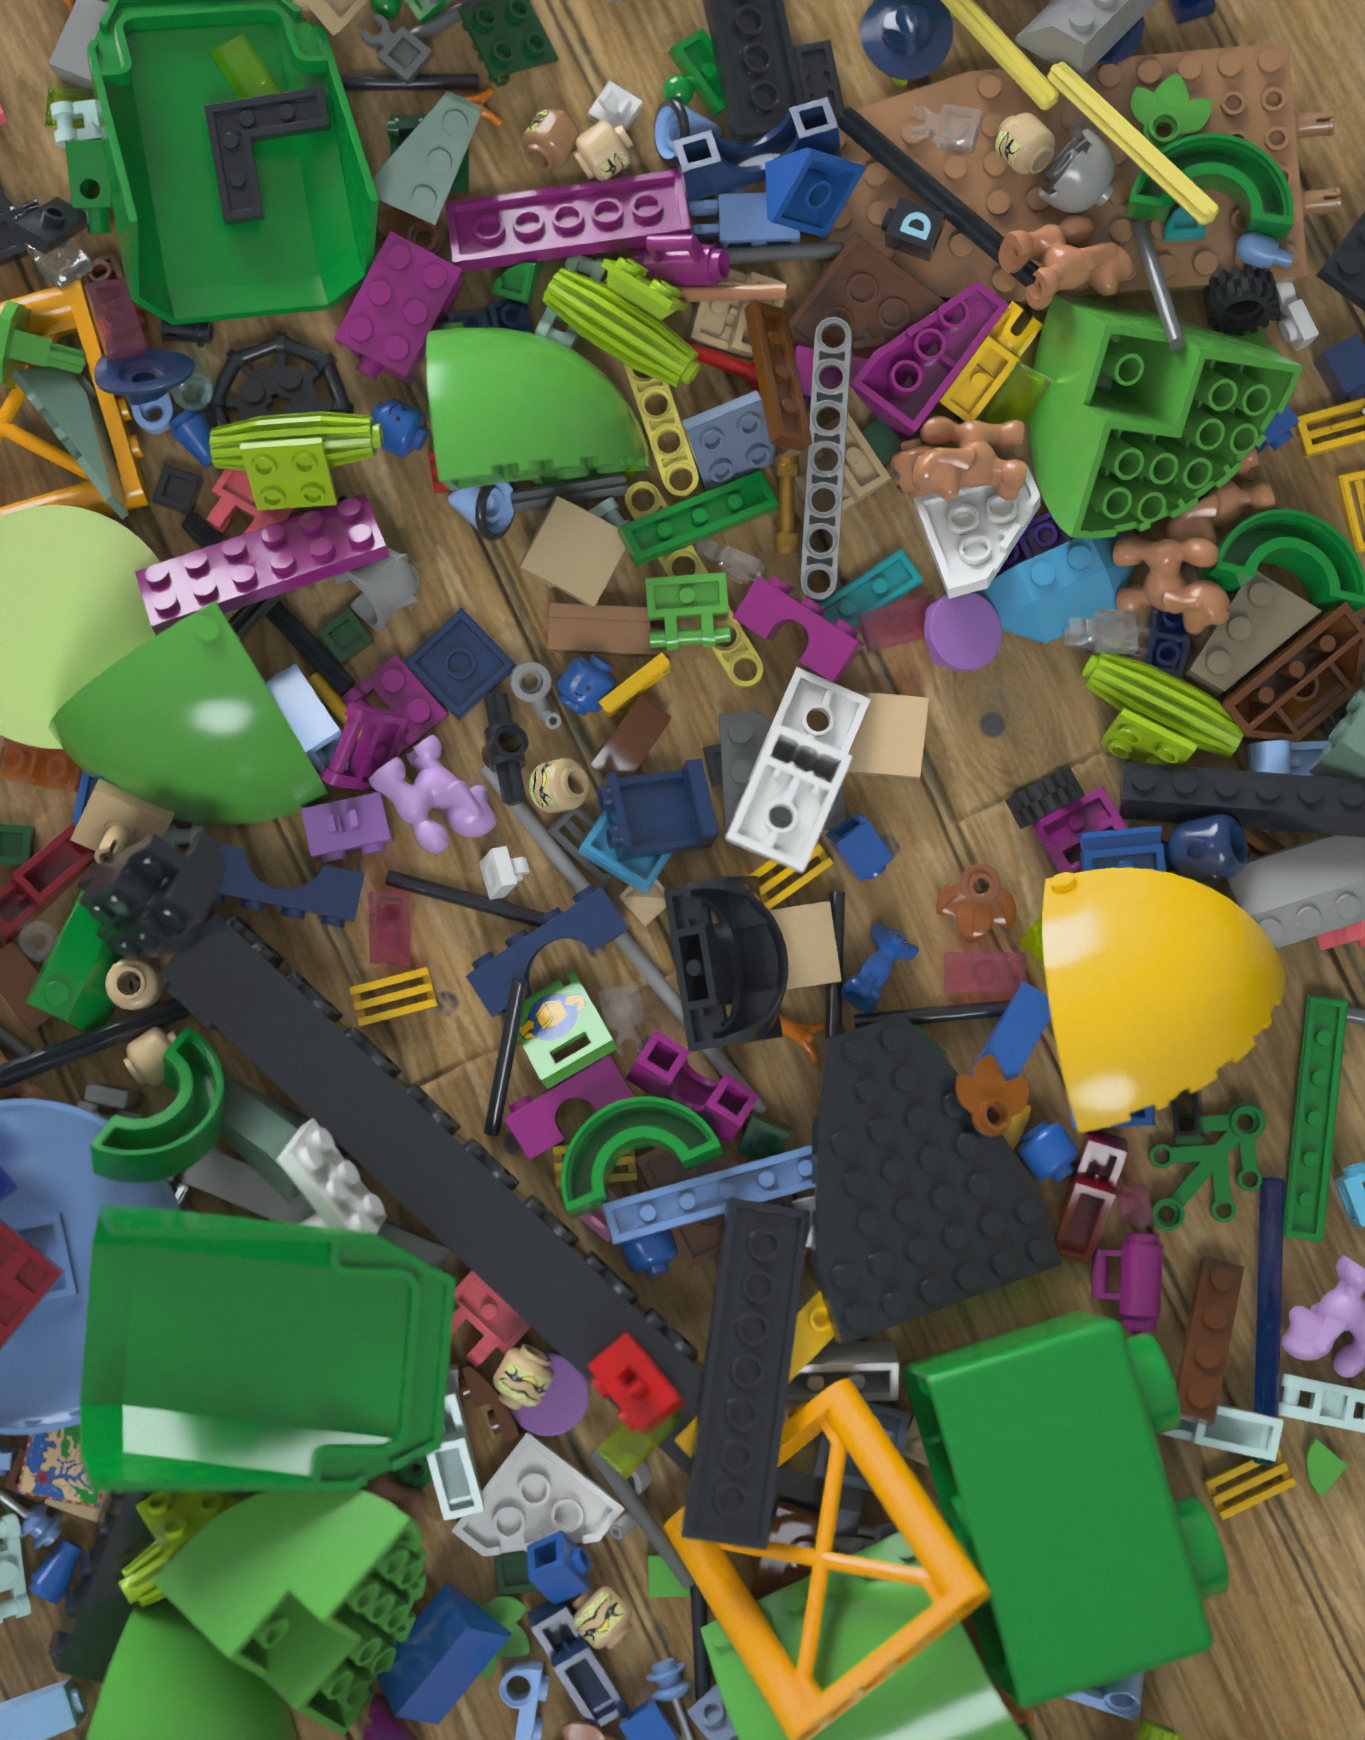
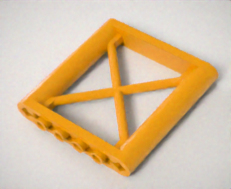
M82 279L11 299L10 301L19 302L31 310L27 333L34 335L42 333V337L52 339L53 343H56L60 337L79 333L117 460L116 467L127 510L130 511L149 505L150 498L138 458L144 457L143 449L137 434L131 435L127 421L133 419L130 406L125 396L120 397L119 395L106 393L99 389L95 382V366L102 355L106 353L105 346L110 345V339L103 321L97 323L89 294ZM6 301L0 303V314L4 308ZM25 364L23 369H36L43 367ZM16 383L15 389H11L0 409V443L5 437L87 481L0 507V517L19 509L43 505H65L84 508L106 517L116 515L117 513L100 494L70 453L12 423L26 398V395Z
M851 1379L840 1380L826 1388L811 1402L797 1406L789 1413V1420L783 1424L778 1467L822 1431L831 1442L815 1549L768 1541L767 1550L680 1538L685 1506L669 1518L663 1526L665 1533L789 1740H809L984 1602L991 1593ZM847 1451L924 1569L832 1552ZM725 1550L812 1566L797 1669ZM829 1570L924 1587L934 1604L822 1693L813 1678Z

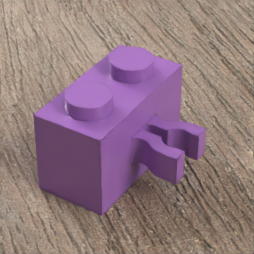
M381 792L301 809L310 855L316 860L322 859L323 864L344 861L347 859L346 853L362 850L363 856L386 851L385 844L395 842L385 796Z

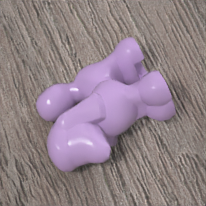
M434 734L414 747V751L405 756L408 764L418 773L413 785L405 780V765L398 757H395L379 768L368 780L373 789L383 793L390 799L401 819L412 825L416 842L421 848L429 853L438 854L447 848L449 836L440 824L429 819L428 812L430 809H437L446 818L447 824L454 832L469 838H476L489 833L496 826L497 817L491 810L488 803V790L483 785L469 788L465 781L458 780L455 774L442 766L439 760L442 744L440 739Z
M1343 1255L1336 1265L1337 1275L1340 1279L1336 1288L1325 1294L1319 1303H1314L1310 1310L1303 1306H1294L1289 1311L1290 1325L1282 1337L1281 1344L1283 1349L1291 1356L1300 1360L1311 1361L1328 1354L1334 1345V1340L1343 1331H1350L1354 1337L1352 1343L1345 1345L1335 1354L1332 1365L1337 1374L1350 1378L1359 1374L1365 1367V1300L1362 1297L1365 1291V1268Z

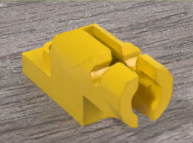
M1011 301L1009 307L939 399L941 404L965 422L975 420L1018 364L1020 357L1044 325L1032 316L1019 336L1012 334L1011 327L1023 312L1022 307Z

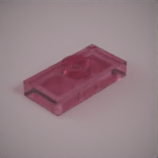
M125 278L85 284L84 292L107 361L146 354L147 344L130 298Z
M934 594L857 614L867 654L924 639L925 611L927 607L936 601Z
M944 952V993H1016L1023 981L1026 982V952Z
M1132 1180L1117 1183L1119 1194H1117V1204L1122 1219L1125 1218V1223L1137 1227L1153 1225L1155 1220L1147 1185Z

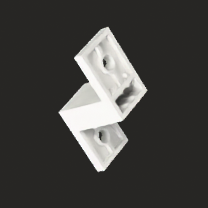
M796 667L748 778L750 782L725 840L803 873L853 757L848 752L871 699ZM811 711L823 712L828 718V727L819 732L810 729L806 722L807 714ZM783 806L791 812L792 823L790 826L780 829L771 824L769 812L773 807Z
M314 1118L298 1129L277 1159L317 1212L299 1224L377 1234L387 1218L381 1200L375 1194L368 1191L360 1180L356 1167L350 1161L345 1160L335 1147L331 1134L326 1129L321 1128Z

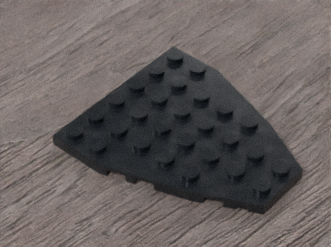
M904 1014L824 1039L822 1051L824 1067L819 1075L817 1088L818 1091H821L818 1115L814 1116L812 1126V1184H816V1210H812V1224H816V1250H812V1265L837 1344H847L1062 1265L1038 1185L1002 1134L989 1137L981 1134L975 1128L971 1113L960 1104L956 1095V1080L959 1074ZM987 1113L988 1120H989L990 1123H991V1122H992V1119L990 1118V1116H989L988 1113Z

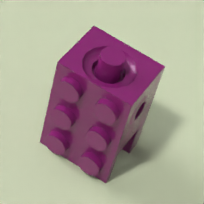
M390 231L334 337L341 350L359 359L355 370L375 381L382 371L411 386L426 357L428 332L440 330V325H443L465 283V278L460 276L463 270Z

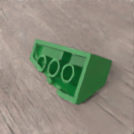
M95 861V863H94L92 869H93L94 867H96V866L99 865L96 861ZM81 890L24 1003L87 1032L105 1025L116 1005L107 995L105 982L111 967L123 959V956L111 951L107 947L106 942L96 936L102 923L92 918L89 910L79 904L85 893Z

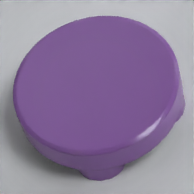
M972 592L950 599L945 595L927 607L925 611L924 635L930 659L937 666H944L957 672L973 671L992 661L1002 641L1000 618L992 604L983 596Z
M546 1351L543 1353L551 1359L550 1367L554 1371V1378L541 1402L534 1407L521 1406L520 1410L510 1407L509 1409L514 1419L529 1432L541 1436H555L572 1429L581 1420L588 1406L590 1389L588 1380L560 1353Z

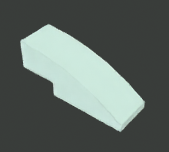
M456 1379L447 1381L442 1448L426 1456L444 1521L485 1511L476 1462Z
M1218 1403L1215 1423L1211 1427L1181 1418L1179 1427L1161 1435L1276 1461L1284 1420Z

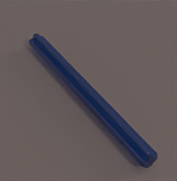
M1265 1177L1262 1178L1260 1186L1254 1412L1278 1418L1285 1182L1281 1178ZM1277 1456L1276 1461L1253 1457V1461L1259 1465H1274L1277 1463Z

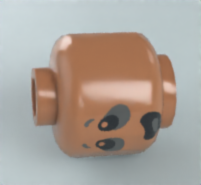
M921 437L899 443L901 451L894 453L890 458L898 491L904 494L908 493L910 499L933 493L926 490L919 491L913 486L912 469L915 461L922 453L938 446L924 444Z

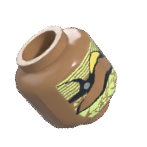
M561 110L540 111L530 123L521 140L525 157L531 165L543 171L563 168L573 154L572 152L576 149L575 141L580 134L573 118L568 113Z

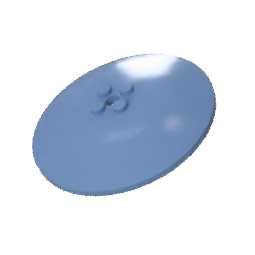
M33 1098L0 1100V1219L65 1270L0 1351V1434H38L79 1424V1400L92 1239L100 1205L137 1206L181 1211L174 1191L167 1179L144 1183H129L107 1179L93 1172L90 1144L109 1121L82 1108L52 1100Z

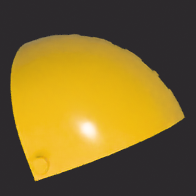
M1105 868L1073 874L1064 872L1055 875L1053 878L1045 879L1043 949L1049 1004L1063 1078L1079 1133L1130 1121L1129 1113L1153 1104L1157 1110L1168 1106V1102L1175 1099L1179 1092L1185 1089L1191 1094L1218 1078L1216 1073L1218 1068L1228 1061L1237 1063L1255 1045L1253 1037L1259 1034L1262 1028L1268 1029L1271 1025L1272 1018L1270 1014L1275 1005H1281L1285 991L1286 973L1272 941L1260 925L1229 898L1194 880L1151 869Z

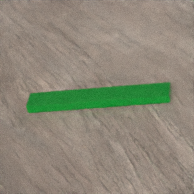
M1311 995L1305 996L1279 1237L1323 1243L1348 1000Z

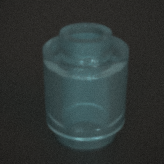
M193 360L194 372L191 377L184 383L170 389L175 402L181 408L191 411L205 407L213 395V387L204 367L195 360Z

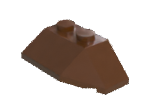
M1347 602L1339 604L1303 626L1242 676L1222 702V708L1245 737L1286 740L1290 742L1300 741L1359 690L1365 662V625Z

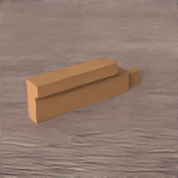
M549 602L548 652L594 653L638 657H656L662 652L666 658L697 660L698 644L679 646V650L667 651L666 647L650 648L649 632L665 631V629H651V621H648V611L645 607L608 605L589 607L586 604Z

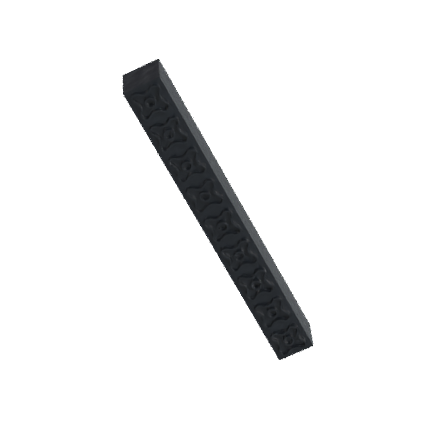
M215 913L200 929L192 942L180 950L159 972L167 980L163 987L207 1029L211 1030L213 1028L216 1031H221L312 1119L314 1118L318 1125L326 1129L338 1144L589 1382L595 1375L588 1368V1365L625 1333L633 1336L686 1401L680 1409L647 1437L689 1476L691 1458L674 1439L698 1413L704 1365L697 1360L699 1351L653 1307H650L646 1312L636 1302L639 1299V1294L594 1251L591 1250L586 1255L576 1245L579 1237L536 1196L532 1194L527 1199L517 1190L516 1187L520 1184V1181L501 1165L478 1141L473 1138L467 1142L457 1133L461 1128L459 1123L444 1111L416 1083L406 1085L398 1077L402 1070L357 1027L353 1028L350 1026L347 1029L339 1021L344 1015L300 973L292 970L287 972L281 966L285 959L242 918L236 917L232 913L228 917ZM610 1396L608 1400L620 1410V1406Z

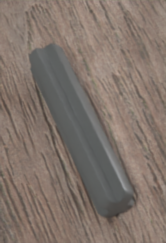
M618 472L520 488L511 492V504L515 512H524L550 507L555 496L571 503L623 496L628 490V481L625 473Z

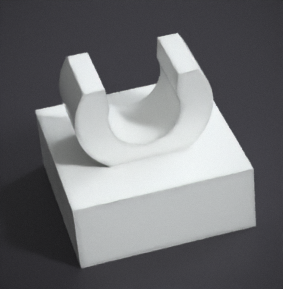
M609 80L589 110L588 118L595 123L602 120L607 121L613 128L621 124L626 132L642 109L643 101Z
M507 846L492 848L479 862L490 900L504 898L517 885V882L523 880V874L530 873L526 857L510 859Z

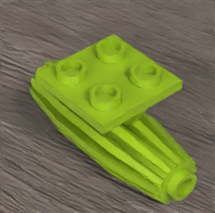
M619 257L617 261L604 259L601 267L608 270L607 285L564 267L558 270L548 284L542 301L577 334L630 368L676 388L682 382L689 385L693 381L701 367V364L696 362L699 355L698 352L662 321L677 310L685 311L688 304L679 298L682 291L664 280L660 282L657 279H653L651 281L646 277L649 270L629 258L626 260Z
M320 411L257 416L213 427L210 431L209 444L212 463H214L215 468L247 472L256 508L259 511L337 505L338 499L330 468L376 457L377 448H383L384 436L382 425L375 424L372 416Z
M1103 650L1099 657L1091 654L1082 671L1081 676L1087 678L1085 687L1120 712L1099 743L1107 747L1113 755L1119 758L1131 759L1137 763L1183 766L1196 748L1231 758L1244 736L1222 708V703L1208 693L1150 664Z
M158 1491L135 1506L156 1541L121 1570L125 1578L119 1581L118 1584L128 1602L132 1604L138 1600L140 1605L144 1607L167 1597L153 1583L160 1574L164 1563L176 1555L198 1531L215 1517L232 1506L266 1491H241L233 1495L229 1491Z

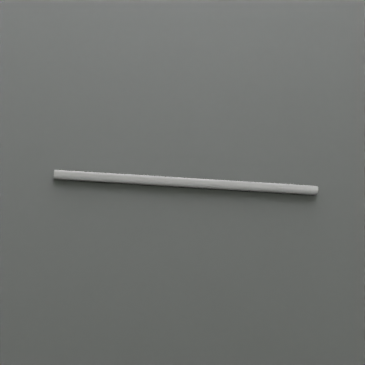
M487 766L483 767L480 772L501 797L497 773L492 772ZM525 802L515 806H508L576 893L590 886V883ZM628 931L614 939L685 1029L681 998ZM720 1047L701 1050L722 1077L726 1073L753 1090ZM758 1098L750 1113L752 1115L754 1111L762 1113L767 1107Z

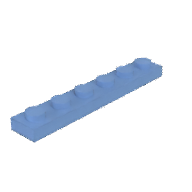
M812 1145L604 1203L602 1207L613 1245L725 1214L726 1201L730 1197L765 1203L814 1189L816 1184H812Z

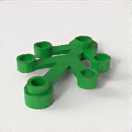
M1242 1101L1233 1104L1225 1115L1203 1116V1131H1225L1215 1144L1182 1147L1155 1144L1149 1149L1147 1154L1148 1161L1157 1168H1167L1173 1163L1199 1162L1169 1198H1159L1151 1205L1149 1216L1157 1228L1172 1231L1180 1227L1185 1218L1183 1207L1211 1174L1214 1200L1209 1206L1211 1217L1219 1222H1229L1234 1218L1236 1206L1231 1201L1228 1154L1237 1144L1239 1146L1241 1169L1236 1173V1184L1244 1191L1252 1192L1259 1189L1262 1184V1175L1257 1169L1255 1139L1262 1135L1266 1126V1118L1258 1105ZM1191 1113L1181 1114L1182 1120L1188 1117L1193 1121ZM1247 1114L1250 1117L1251 1123L1247 1129L1243 1130L1238 1126L1237 1121L1240 1115ZM1160 1148L1165 1149L1168 1155L1167 1160L1162 1164L1157 1163L1154 1158L1155 1151ZM1248 1171L1255 1175V1183L1250 1187L1245 1186L1242 1181L1244 1173ZM1225 1202L1229 1206V1213L1221 1218L1216 1213V1207L1219 1203ZM1163 1206H1169L1172 1210V1216L1168 1221H1162L1159 1218V1210Z

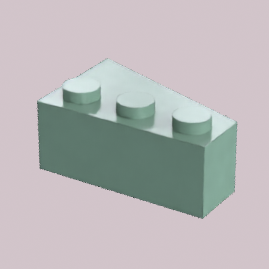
M447 91L372 178L378 199L436 225L485 107Z
M1365 687L1363 690H1358L1346 707L1348 713L1333 729L1328 738V743L1308 771L1312 775L1365 780Z

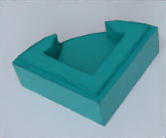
M1180 206L1171 215L1166 224L1163 242L1204 240L1205 225H1200Z

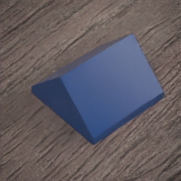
M808 147L765 162L767 219L775 224L826 238L866 168L861 164Z

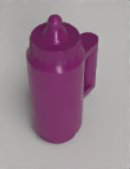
M648 235L647 248L636 249L632 256L633 261L649 270L646 275L651 281L657 279L660 282L664 280L671 285L715 286L719 282L726 281L730 271V259L727 250L719 249L717 245H701L696 235Z
M1126 1232V1242H1122V1250L1096 1248L1093 1255L1091 1298L1119 1300V1314L1122 1317L1121 1325L1124 1330H1130L1133 1336L1156 1331L1157 1320L1160 1317L1163 1244H1159L1160 1234ZM1109 1256L1121 1257L1120 1293L1108 1292Z

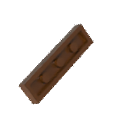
M752 300L744 308L770 444L803 452L812 444L786 310Z
M1204 1256L1200 1262L1176 1389L1180 1401L1181 1418L1211 1427L1215 1423L1244 1267Z

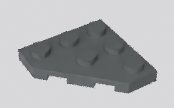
M760 712L719 714L725 835L729 831L750 782L748 778L772 725ZM841 785L821 831L833 830L845 821L844 788ZM776 806L770 810L769 820L776 828L783 829L791 825L792 815L786 807Z

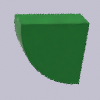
M523 262L508 268L496 279L491 294L524 303H531L533 301L540 263Z

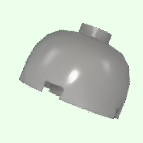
M1089 129L1081 131L1085 137L1081 142L1073 138L1052 163L1045 174L1051 179L1047 189L1041 185L1038 188L1037 196L1060 211L1076 214L1088 210L1094 204L1102 206L1114 191L1115 186L1111 184V181L1115 174V158L1110 147Z

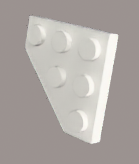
M1026 466V480L1016 500L1007 501L1002 499L994 487L987 485L963 487L959 494L949 501L941 498L936 493L913 498L914 510L949 599L988 588L1039 509L1040 494L1028 466Z
M527 1430L482 1489L485 1511L461 1517L451 1531L483 1557L513 1551H527V1545L562 1530L574 1543L599 1542L625 1509V1505Z

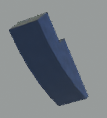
M548 1600L527 1613L530 1629L550 1658L553 1670L586 1721L600 1728L629 1711L628 1705L598 1650L593 1648L573 1627L575 1611L568 1600L553 1605Z

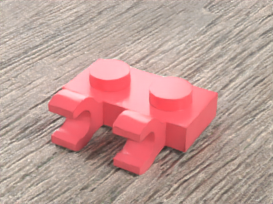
M225 469L211 490L213 495L219 498V501L206 520L213 529L224 534L238 509L254 519L244 534L290 519L298 508L257 511L247 472Z
M473 1271L455 1288V1297L460 1308L453 1313L451 1335L466 1319L484 1335L465 1356L476 1368L496 1347L506 1355L507 1351L512 1349L531 1328L518 1313Z

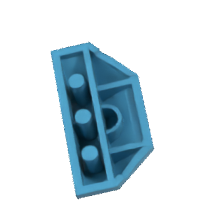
M1122 531L1117 532L1116 537L1076 538L1015 565L994 578L988 588L976 591L975 593L983 596L995 608L1003 631L1047 644L1116 613L1115 601L1117 592L1121 588L1128 587L1135 565L1117 566L1113 561V548L1116 541L1124 537Z

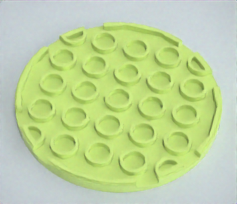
M65 505L34 506L19 509L0 517L1 736L29 746L63 749L49 730V723L57 711L80 689L110 666L156 637L148 617L135 571L161 562L138 536L117 521L97 512Z

